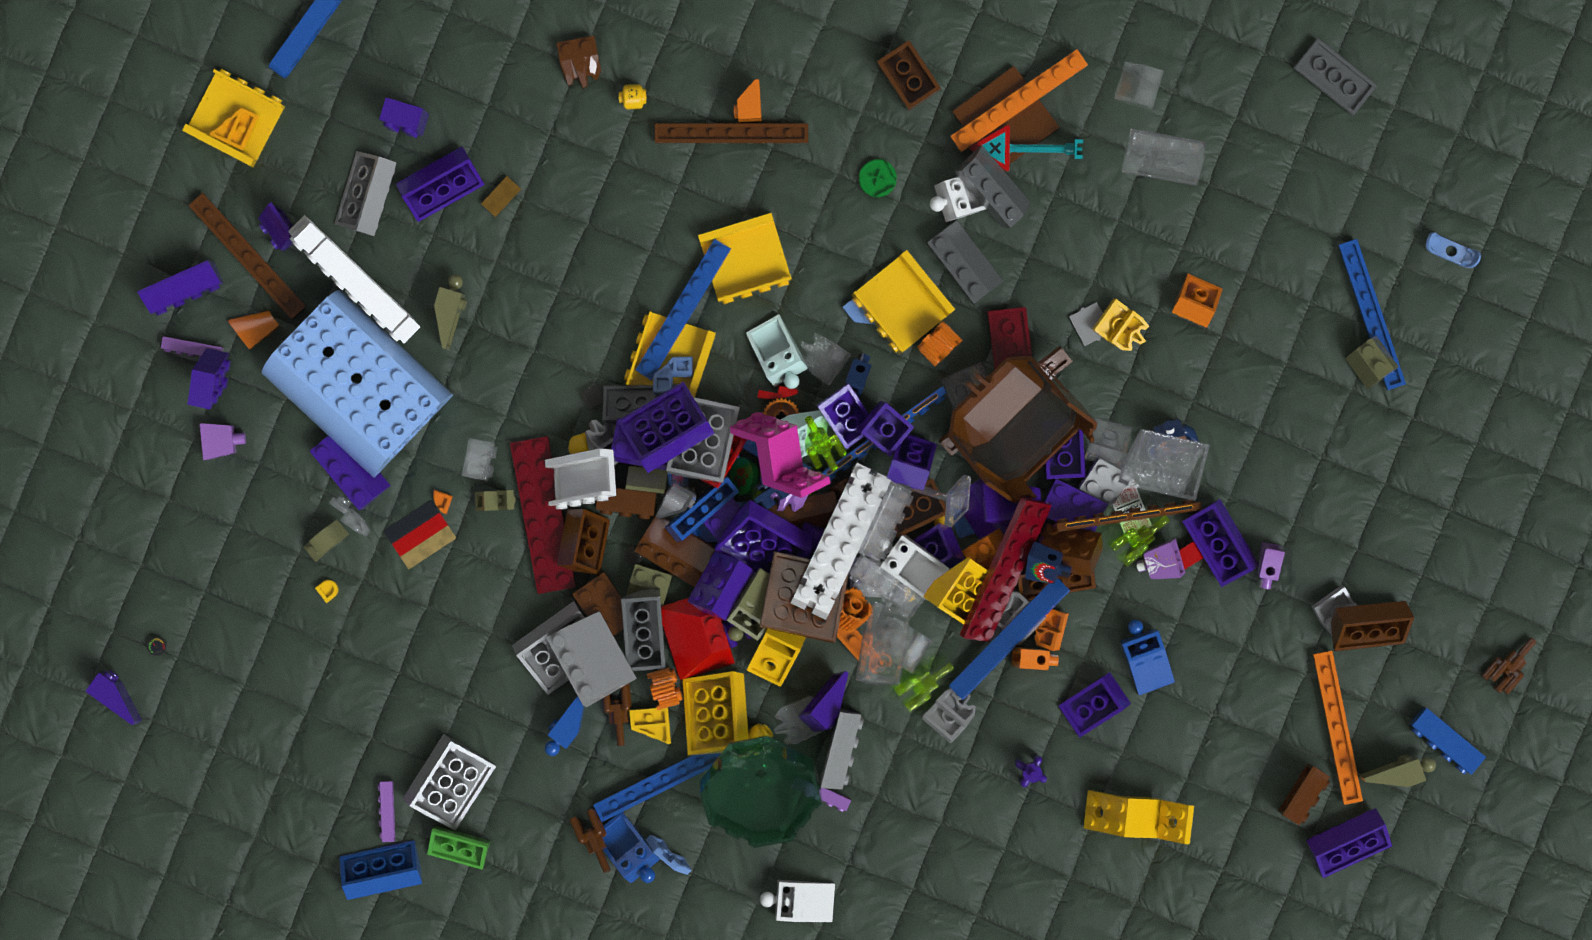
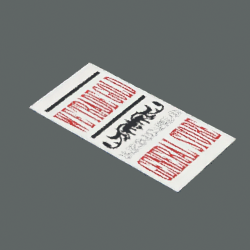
M1132 477L1113 504L1114 510H1122L1123 514L1129 513V509L1140 507L1141 511L1145 510ZM1149 518L1120 523L1127 541L1154 530Z

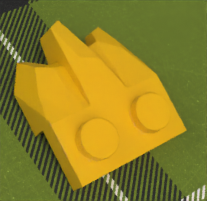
M1113 298L1092 330L1119 349L1132 351V341L1140 345L1146 342L1140 334V330H1146L1149 326L1140 315Z

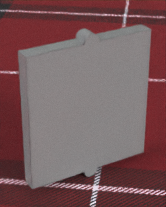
M1097 302L1087 308H1081V311L1069 316L1084 346L1096 340L1100 341L1101 338L1100 335L1092 330L1103 314Z

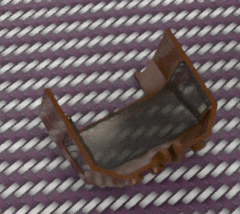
M1032 356L1007 357L986 378L978 372L974 375L981 382L978 387L970 381L966 383L972 392L952 411L948 438L987 486L1016 504L1019 503L1021 497H1029L1030 499L1037 497L1026 481L1079 430L1093 443L1094 436L1092 434L1093 430L1097 428V422L1058 378Z

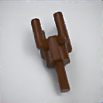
M1531 637L1518 653L1512 650L1504 660L1497 657L1481 677L1486 681L1490 678L1495 682L1503 674L1505 677L1494 689L1498 693L1503 691L1508 695L1523 678L1524 674L1520 670L1526 664L1524 656L1537 641Z
M630 683L621 687L622 699L612 700V694L602 698L603 710L609 714V724H615L617 746L625 745L623 723L628 722V711L632 707Z
M591 809L587 811V814L592 823V828L584 830L580 819L577 820V817L571 818L569 821L578 842L586 845L589 855L596 854L603 873H607L611 869L602 851L607 847L603 839L606 836V831L597 812Z

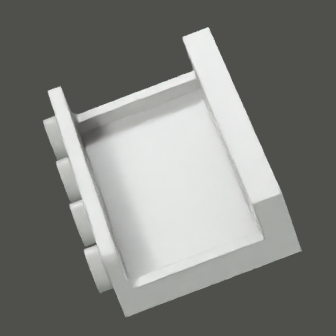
M599 448L545 460V468H554L556 500L549 501V506H556V509H567V505L577 507L581 506L582 502L583 504H593L595 500L608 501V497L616 496L613 450Z

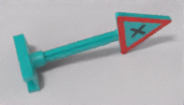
M1007 125L973 144L969 149L975 151L982 145L1002 169L1009 171L1011 152L1066 153V155H1074L1075 159H1083V155H1078V151H1082V147H1078V143H1084V139H1075L1074 143H1066V145L1010 144V125Z

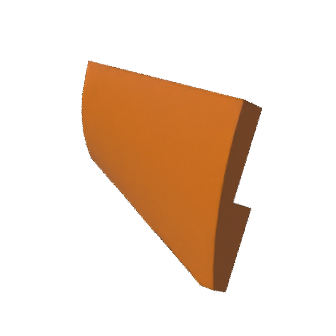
M270 311L234 318L228 321L250 350L281 327Z
M1052 609L1046 615V619L1035 629L1036 645L1052 651L1060 650L1069 613Z

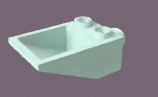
M777 315L746 332L767 379L774 387L784 382L787 388L794 389L799 385L797 374L805 371L808 367L781 316Z
M819 410L792 414L781 419L797 425L802 457L825 444L828 424Z

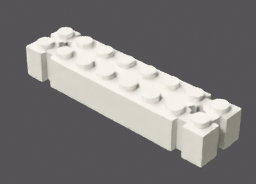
M304 215L288 231L292 236L290 240L300 251L304 249V253L314 264L318 262V266L328 277L332 275V280L341 290L346 288L345 292L355 303L359 301L358 304L369 316L373 314L372 317L383 329L387 327L386 330L395 341L400 339L405 343L420 328L415 319L308 217Z
M856 463L800 583L804 584V586L801 584L798 586L791 601V604L804 610L806 606L813 608L812 614L825 620L835 602L833 599H836L881 504V498L885 495L891 482L890 479H886L887 477L880 473H877L876 477L869 474L871 469L859 463ZM816 589L820 590L819 594L815 593Z

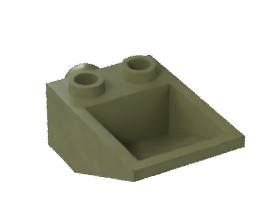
M453 274L448 278L449 290L439 287L434 304L441 345L443 349L449 351L461 310L464 311L467 304L466 295L457 292V289L463 285L462 277L457 274Z
M762 568L757 570L743 588L727 618V621L734 625L728 630V636L733 641H739L743 637V632L758 641L767 630L766 628L759 627L769 573Z
M1406 754L1398 757V761L1359 774L1358 777L1364 782L1410 787L1427 781L1424 772L1434 771L1436 762L1433 758L1426 757L1420 763L1418 758Z

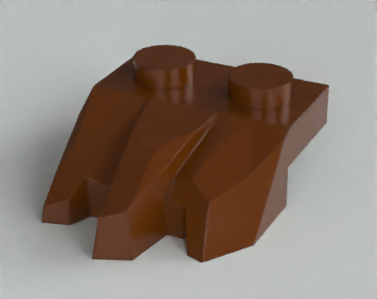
M595 36L557 43L563 76L568 86L573 84L574 79H577L582 89L588 86V76L598 80L601 66Z

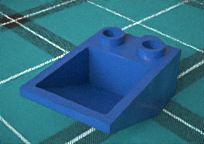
M1139 620L1130 621L1128 630L1134 636L1119 642L1138 695L1174 683L1171 667L1159 631L1154 628L1142 633V622ZM1152 637V643L1147 644L1146 639ZM1134 644L1135 648L1129 650L1128 646Z
M578 696L560 720L555 719L549 726L548 730L550 733L548 736L553 741H549L545 745L547 755H557L560 751L559 745L567 749L580 732L585 706L581 703Z
M621 812L604 825L606 836L603 839L607 847L603 851L627 881L632 883L640 877L644 883H651L655 879V872L650 867L658 862L660 858L653 853L646 839L624 812Z

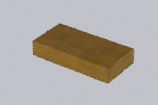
M506 176L481 204L496 217L521 191V188Z

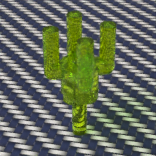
M807 416L805 421L810 429L808 437L812 446L808 447L806 452L816 469L822 467L817 454H823L831 471L837 470L838 466L830 452L834 445L840 457L846 455L837 435L828 437L825 429L817 427L812 416Z
M1164 516L1149 528L1145 524L1137 530L1131 528L1113 541L1110 547L1116 552L1127 542L1134 550L1125 556L1122 561L1127 567L1146 552L1148 545L1156 540L1153 534L1169 523L1170 520L1167 516Z
M948 663L933 675L928 671L920 677L913 675L894 688V690L900 697L911 688L917 696L905 704L906 708L912 712L931 698L930 692L939 687L936 681L952 671L954 667L951 663Z

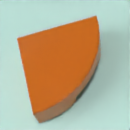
M434 490L433 498L435 505L442 513L447 514L453 496Z

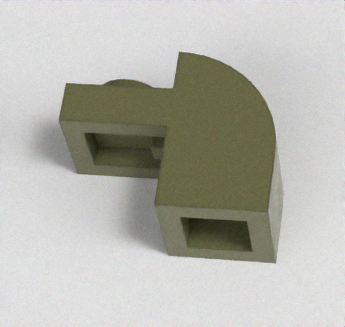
M513 490L475 492V511L514 509L515 496Z
M336 520L314 536L304 546V549L317 562L349 534L340 522Z

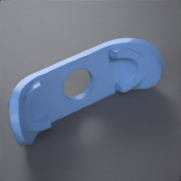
M1431 232L1427 238L1426 248L1430 253L1460 266L1473 268L1481 259V253L1478 250L1467 248L1443 238L1436 232ZM1448 246H1453L1456 249L1455 256L1447 255L1446 248Z

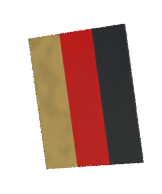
M432 500L384 531L408 570L456 539V536Z

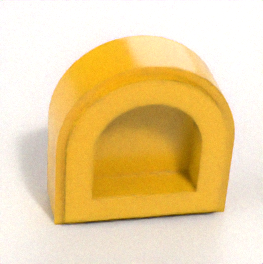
M332 580L323 581L315 587L326 603L336 597L339 591L337 583Z

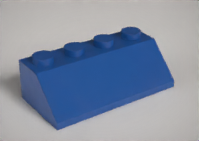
M414 840L340 856L341 884L347 900L422 884L421 867Z

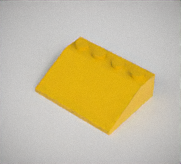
M967 557L934 580L923 597L964 624L988 570Z
M731 671L683 679L688 755L749 750L744 673Z

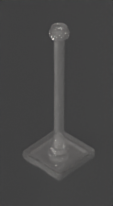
M872 469L869 472V474L875 477L877 473H880L887 477V474ZM963 475L947 493L924 487V490L913 489L902 483L890 482V484L946 501L945 526L952 527L969 509L970 476Z

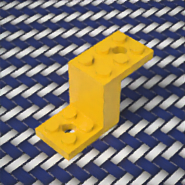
M767 629L748 665L747 671L781 687L806 637ZM767 662H772L775 666H771Z
M1088 790L1084 829L1121 837L1158 838L1181 844H1190L1194 806L1153 797L1118 796ZM1175 818H1176V820H1177L1176 826L1174 825V819H1175Z

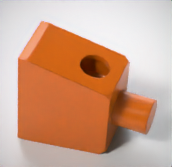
M1015 647L1012 651L1011 666L1017 668L1048 670L1049 666H1058L1059 656L1050 654V651L1045 649Z

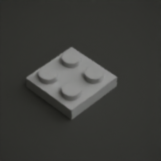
M1098 456L1079 484V489L1112 507L1131 479L1132 473Z

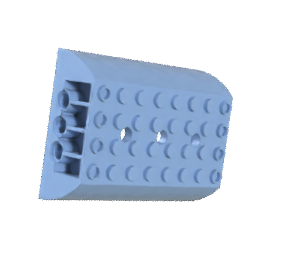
M337 290L329 295L272 353L262 369V374L373 478L382 471L453 396L444 385L342 290ZM331 347L334 350V354L331 357H325L323 355L324 348ZM358 373L362 376V381L359 384L351 381L353 374ZM382 400H388L391 403V407L388 410L380 408L379 404Z

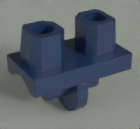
M760 477L761 484L757 488L759 491L764 488L766 490L757 495L754 500L757 504L760 502L768 510L776 504L771 494L776 492L781 500L790 494L763 485L762 477Z

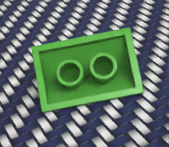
M434 826L431 831L427 855L483 870L491 841Z

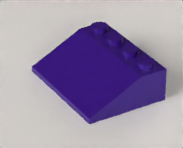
M684 381L617 421L647 473L714 434L713 429Z
M749 500L738 511L716 544L715 550L740 560L753 569L754 572L762 568L770 573L774 551L805 558L812 551V535Z

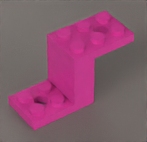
M757 412L753 413L751 417L739 420L736 424L730 426L731 434L756 442L763 485L802 498L830 484L829 476L803 467L797 425Z

